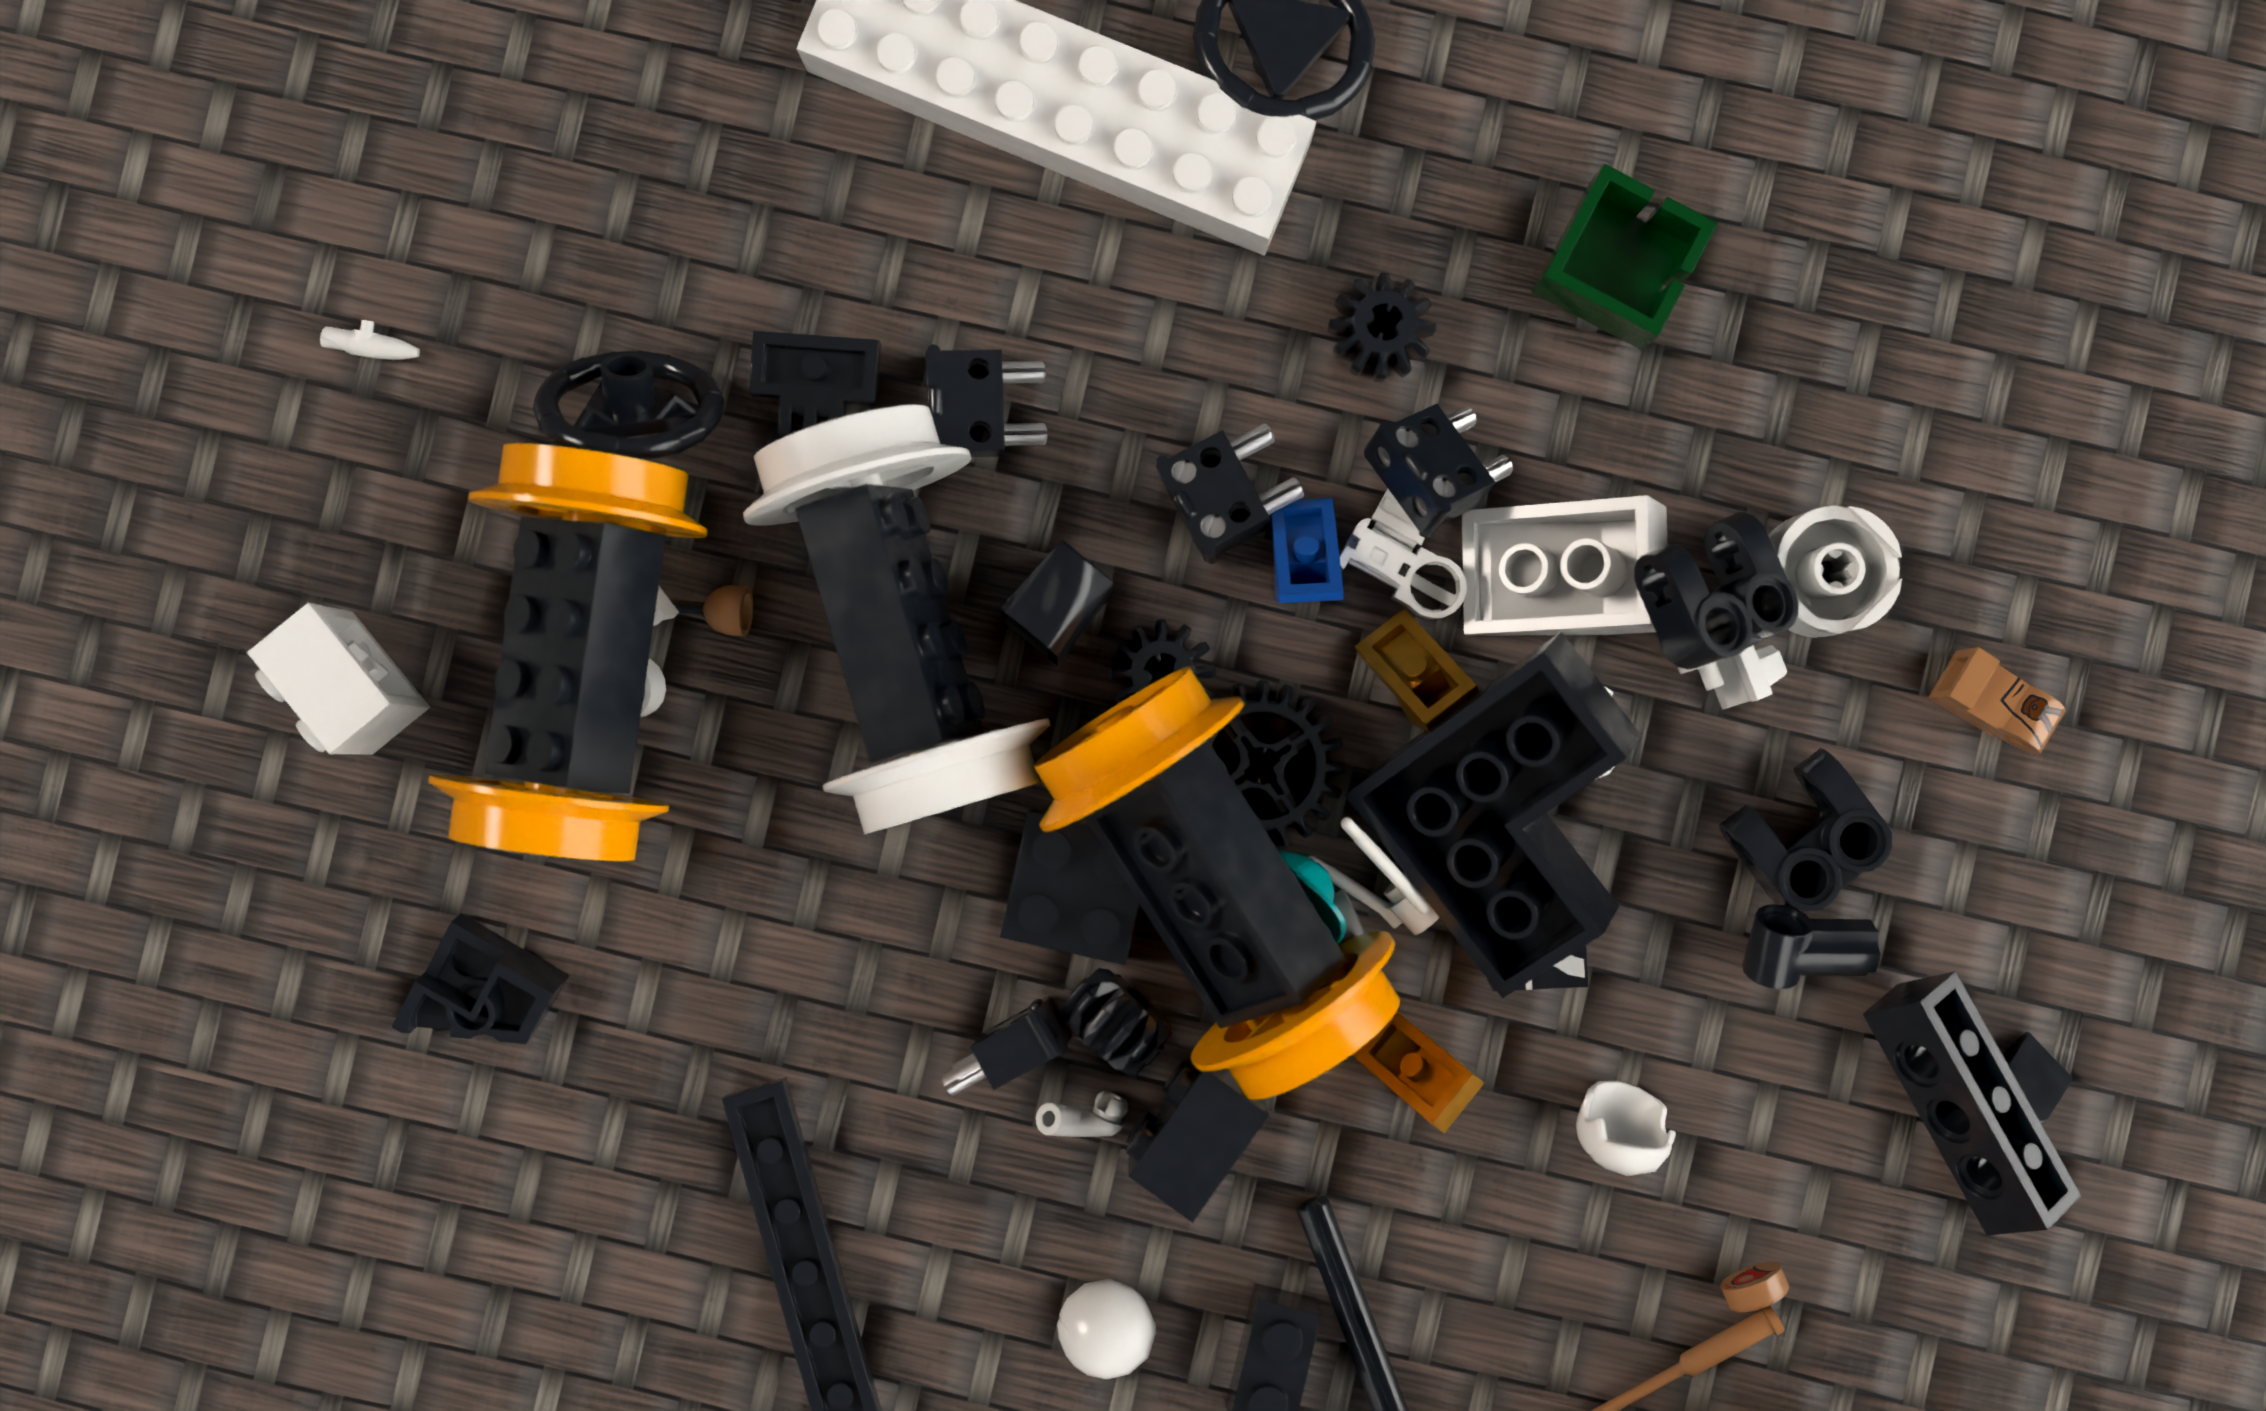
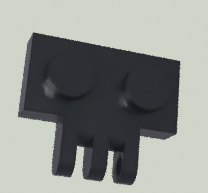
M753 331L749 394L753 397L780 399L777 428L778 440L795 432V417L803 418V429L818 425L820 419L831 421L845 417L846 404L877 406L881 342L874 339Z

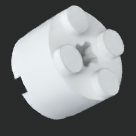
M1851 506L1816 508L1784 521L1769 534L1785 574L1796 591L1799 602L1796 621L1788 629L1791 632L1816 638L1866 628L1881 619L1890 610L1900 593L1902 579H1899V558L1902 556L1899 543L1891 529L1879 517L1865 509ZM1830 561L1833 565V568L1828 573L1830 580L1833 582L1827 583L1823 579L1822 573L1824 568L1821 562Z

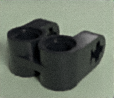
M1747 512L1734 513L1707 528L1704 536V547L1720 584L1710 593L1694 559L1681 546L1667 544L1641 556L1636 561L1634 580L1637 590L1659 637L1662 651L1668 660L1677 667L1690 670L1737 656L1746 648L1770 636L1786 632L1796 621L1799 608L1796 591L1785 574L1766 529L1754 515Z
M1822 748L1794 768V772L1802 787L1823 814L1814 823L1812 829L1791 845L1783 846L1766 822L1747 805H1744L1719 825L1724 838L1766 892L1767 896L1776 904L1786 905L1802 911H1819L1829 906L1838 896L1839 891L1860 874L1881 867L1888 859L1893 846L1892 832L1887 822L1881 817L1841 763ZM1853 823L1861 833L1862 843L1860 849L1854 855L1848 857L1840 846V837L1846 826ZM1804 861L1812 872V882L1804 893L1797 895L1790 886L1789 876L1793 867L1797 863Z

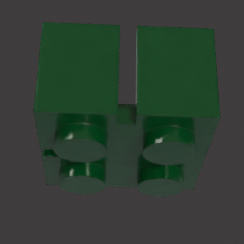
M1604 163L1588 184L1532 293L1643 350L1660 335L1685 287L1682 282L1692 274L1718 223L1669 197H1666L1649 215L1647 221L1644 222L1636 216L1650 202L1656 190Z

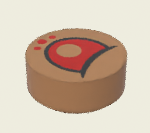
M1764 1262L1748 1266L1729 1275L1721 1282L1720 1288L1731 1310L1751 1312L1770 1306L1782 1299L1789 1290V1284L1779 1263Z

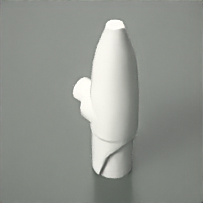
M361 320L360 330L325 326L320 336L322 347L343 350L350 355L387 360L417 358L420 355L419 348L403 340L373 333L374 322Z

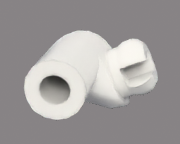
M1102 1091L1097 1094L1094 1107L1089 1105L1045 1103L1037 1111L1036 1125L1041 1133L1048 1136H1113L1125 1125L1122 1118L1128 1111V1103L1123 1097L1110 1091Z

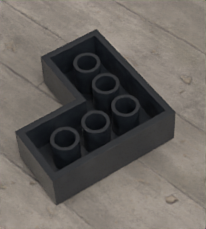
M1560 632L1479 690L1476 695L1429 731L1424 730L1367 771L1345 796L1499 995L1504 998L1603 935L1619 908L1617 902L1547 812L1627 759L1642 734L1564 634Z

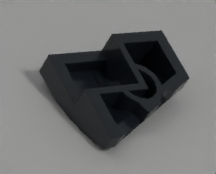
M460 913L451 921L425 973L414 982L392 1028L401 1033H411L416 1027L450 1030V1037L471 1039L477 1035H489L499 1042L527 1044L551 1009L570 975Z

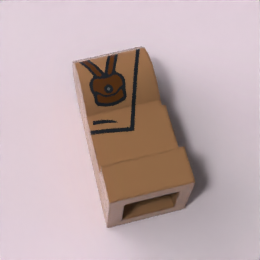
M1980 647L1956 650L1928 699L1990 736L1995 735L2025 752L2035 755L2041 754L2066 712L2065 707L2049 694L2029 685L1998 665L2000 660Z

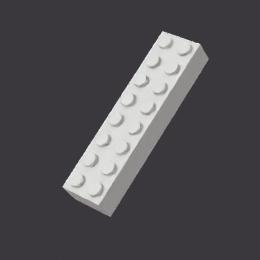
M816 0L796 48L809 73L1263 256L1267 252L1307 154L1317 121L1302 115L1271 117L1252 112L1241 107L1225 94L1215 80L1016 0Z

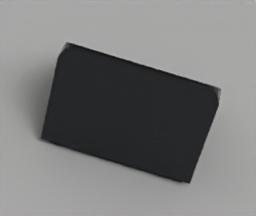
M2025 1032L2002 1055L2040 1123L2043 1124L2052 1114L2073 1078L2030 1032Z

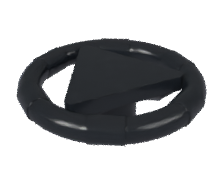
M1201 0L1196 10L1193 32L1194 47L1205 77L1215 80L1220 89L1242 108L1264 116L1289 117L1302 115L1315 121L1334 115L1335 112L1346 106L1359 93L1369 77L1373 66L1375 49L1374 31L1370 17L1361 0H1327L1335 7L1296 0ZM1227 2L1253 58L1254 69L1262 78L1270 97L1258 93V91L1232 73L1220 54L1217 42L1221 12ZM1346 25H1348L1351 35L1348 65L1340 80L1328 90L1320 91L1297 100H1283Z
M641 350L619 351L582 357L556 369L539 387L534 399L533 412L540 430L561 447L650 460L679 454L704 441L720 422L724 398L714 378L692 363L668 354ZM601 377V383L575 424L571 425L566 422L558 405L560 399L567 392ZM653 377L670 379L691 389L700 406L699 410L686 404L677 396L668 394L655 387ZM647 434H655V435L642 436V437H633V436H640V435H647Z

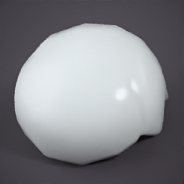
M1597 1081L1588 1088L1576 1122L1578 1139L1590 1157L1605 1169L1625 1176L1655 1172L1670 1155L1676 1133L1673 1130H1670L1668 1134L1666 1133L1665 1119L1667 1108L1659 1099L1639 1087L1621 1081Z
M1112 1279L1085 1283L1066 1299L1057 1322L1058 1338L1066 1357L1074 1367L1088 1376L1107 1380L1129 1375L1149 1357L1156 1335V1323L1144 1298L1134 1288Z

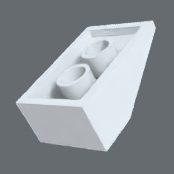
M1645 495L1476 509L1463 513V574L1466 578L1467 592L1463 601L1464 635H1557L1560 632L1564 635H1616L1656 632L1637 590L1634 580V567L1636 561L1641 556L1667 545V507Z

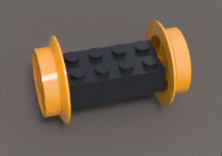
M511 443L503 446L498 484L469 493L468 501L473 504L532 517H521L518 537L514 544L513 554L515 562L510 597L504 614L506 626L500 666L495 677L496 696L491 730L486 741L487 760L485 774L525 782L457 775H429L428 782L453 798L448 833L449 839L477 846L539 855L605 861H633L636 857L640 821L669 811V804L612 793L630 794L665 538L707 537L708 529L683 513L688 473L670 466L615 454L551 445Z
M1188 666L1157 680L1113 706L1061 741L1033 765L1054 798L1039 826L1044 832H1050L1083 817L1086 819L1216 1022L1194 1047L1191 1054L1193 1065L1200 1071H1214L1227 1068L1246 1098L1251 1100L1265 1099L1294 1089L1336 1066L1371 1040L1391 1020L1399 1008L1400 998L1381 969L1392 955L1395 941L1386 931H1372L1354 936L1340 944L1336 943L1331 931L1320 918L1299 885L1296 876L1287 866L1266 833L1260 819L1253 812L1228 773L1225 764L1207 740L1239 713L1244 706L1241 697L1210 700L1197 677Z

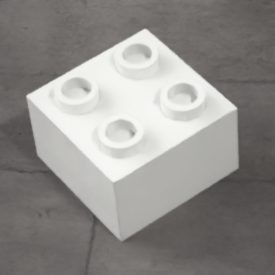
M307 603L247 652L260 668L255 673L259 684L275 700L279 702L286 701L300 718L296 723L299 733L319 752L326 750L329 754L373 755L430 708L353 611Z

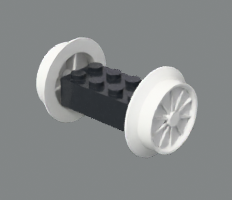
M923 405L887 407L841 417L795 432L765 446L754 456L764 494L743 513L744 520L749 525H777L799 521L869 762L873 763L908 756L822 785L824 792L852 796L854 798L864 835L1040 783L1038 773L1033 767L1035 763L1029 745L1050 726L1049 719H1042L969 738L984 733L980 720L985 716L984 702L976 684L968 680L962 659L967 653L965 637L959 624L955 620L950 619L944 595H947L949 590L947 576L939 560L932 558L926 534L930 532V519L925 505L919 497H914L913 490L960 470L970 462L971 455L970 451L966 448L940 444L930 408Z

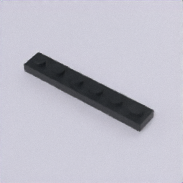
M787 1078L725 1095L722 1098V1102L811 1411H882Z

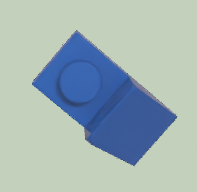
M1333 498L1298 499L1271 513L1275 600L1278 603L1343 600L1344 591Z

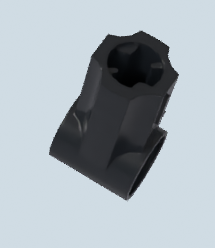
M1764 905L1758 908L1755 913L1742 964L1743 972L1755 983L1774 989H1787L1797 985L1800 975L1866 976L1868 972H1876L1881 956L1878 945L1879 932L1871 919H1811L1803 912L1786 905Z

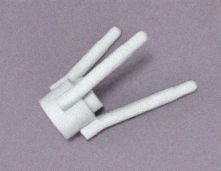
M1343 818L1341 827L1392 882L1384 892V895L1390 900L1389 903L1316 856H1308V858L1313 859L1325 868L1333 884L1342 890L1344 889L1347 893L1378 912L1394 929L1403 923L1414 935H1418L1440 918L1405 872L1402 873L1351 818Z

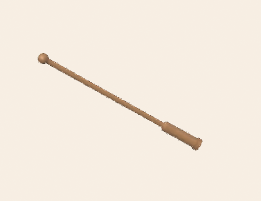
M1771 1305L1762 1308L1755 1314L1681 1353L1679 1363L1591 1411H1619L1685 1374L1695 1377L1770 1335L1775 1334L1777 1336L1785 1332V1329Z

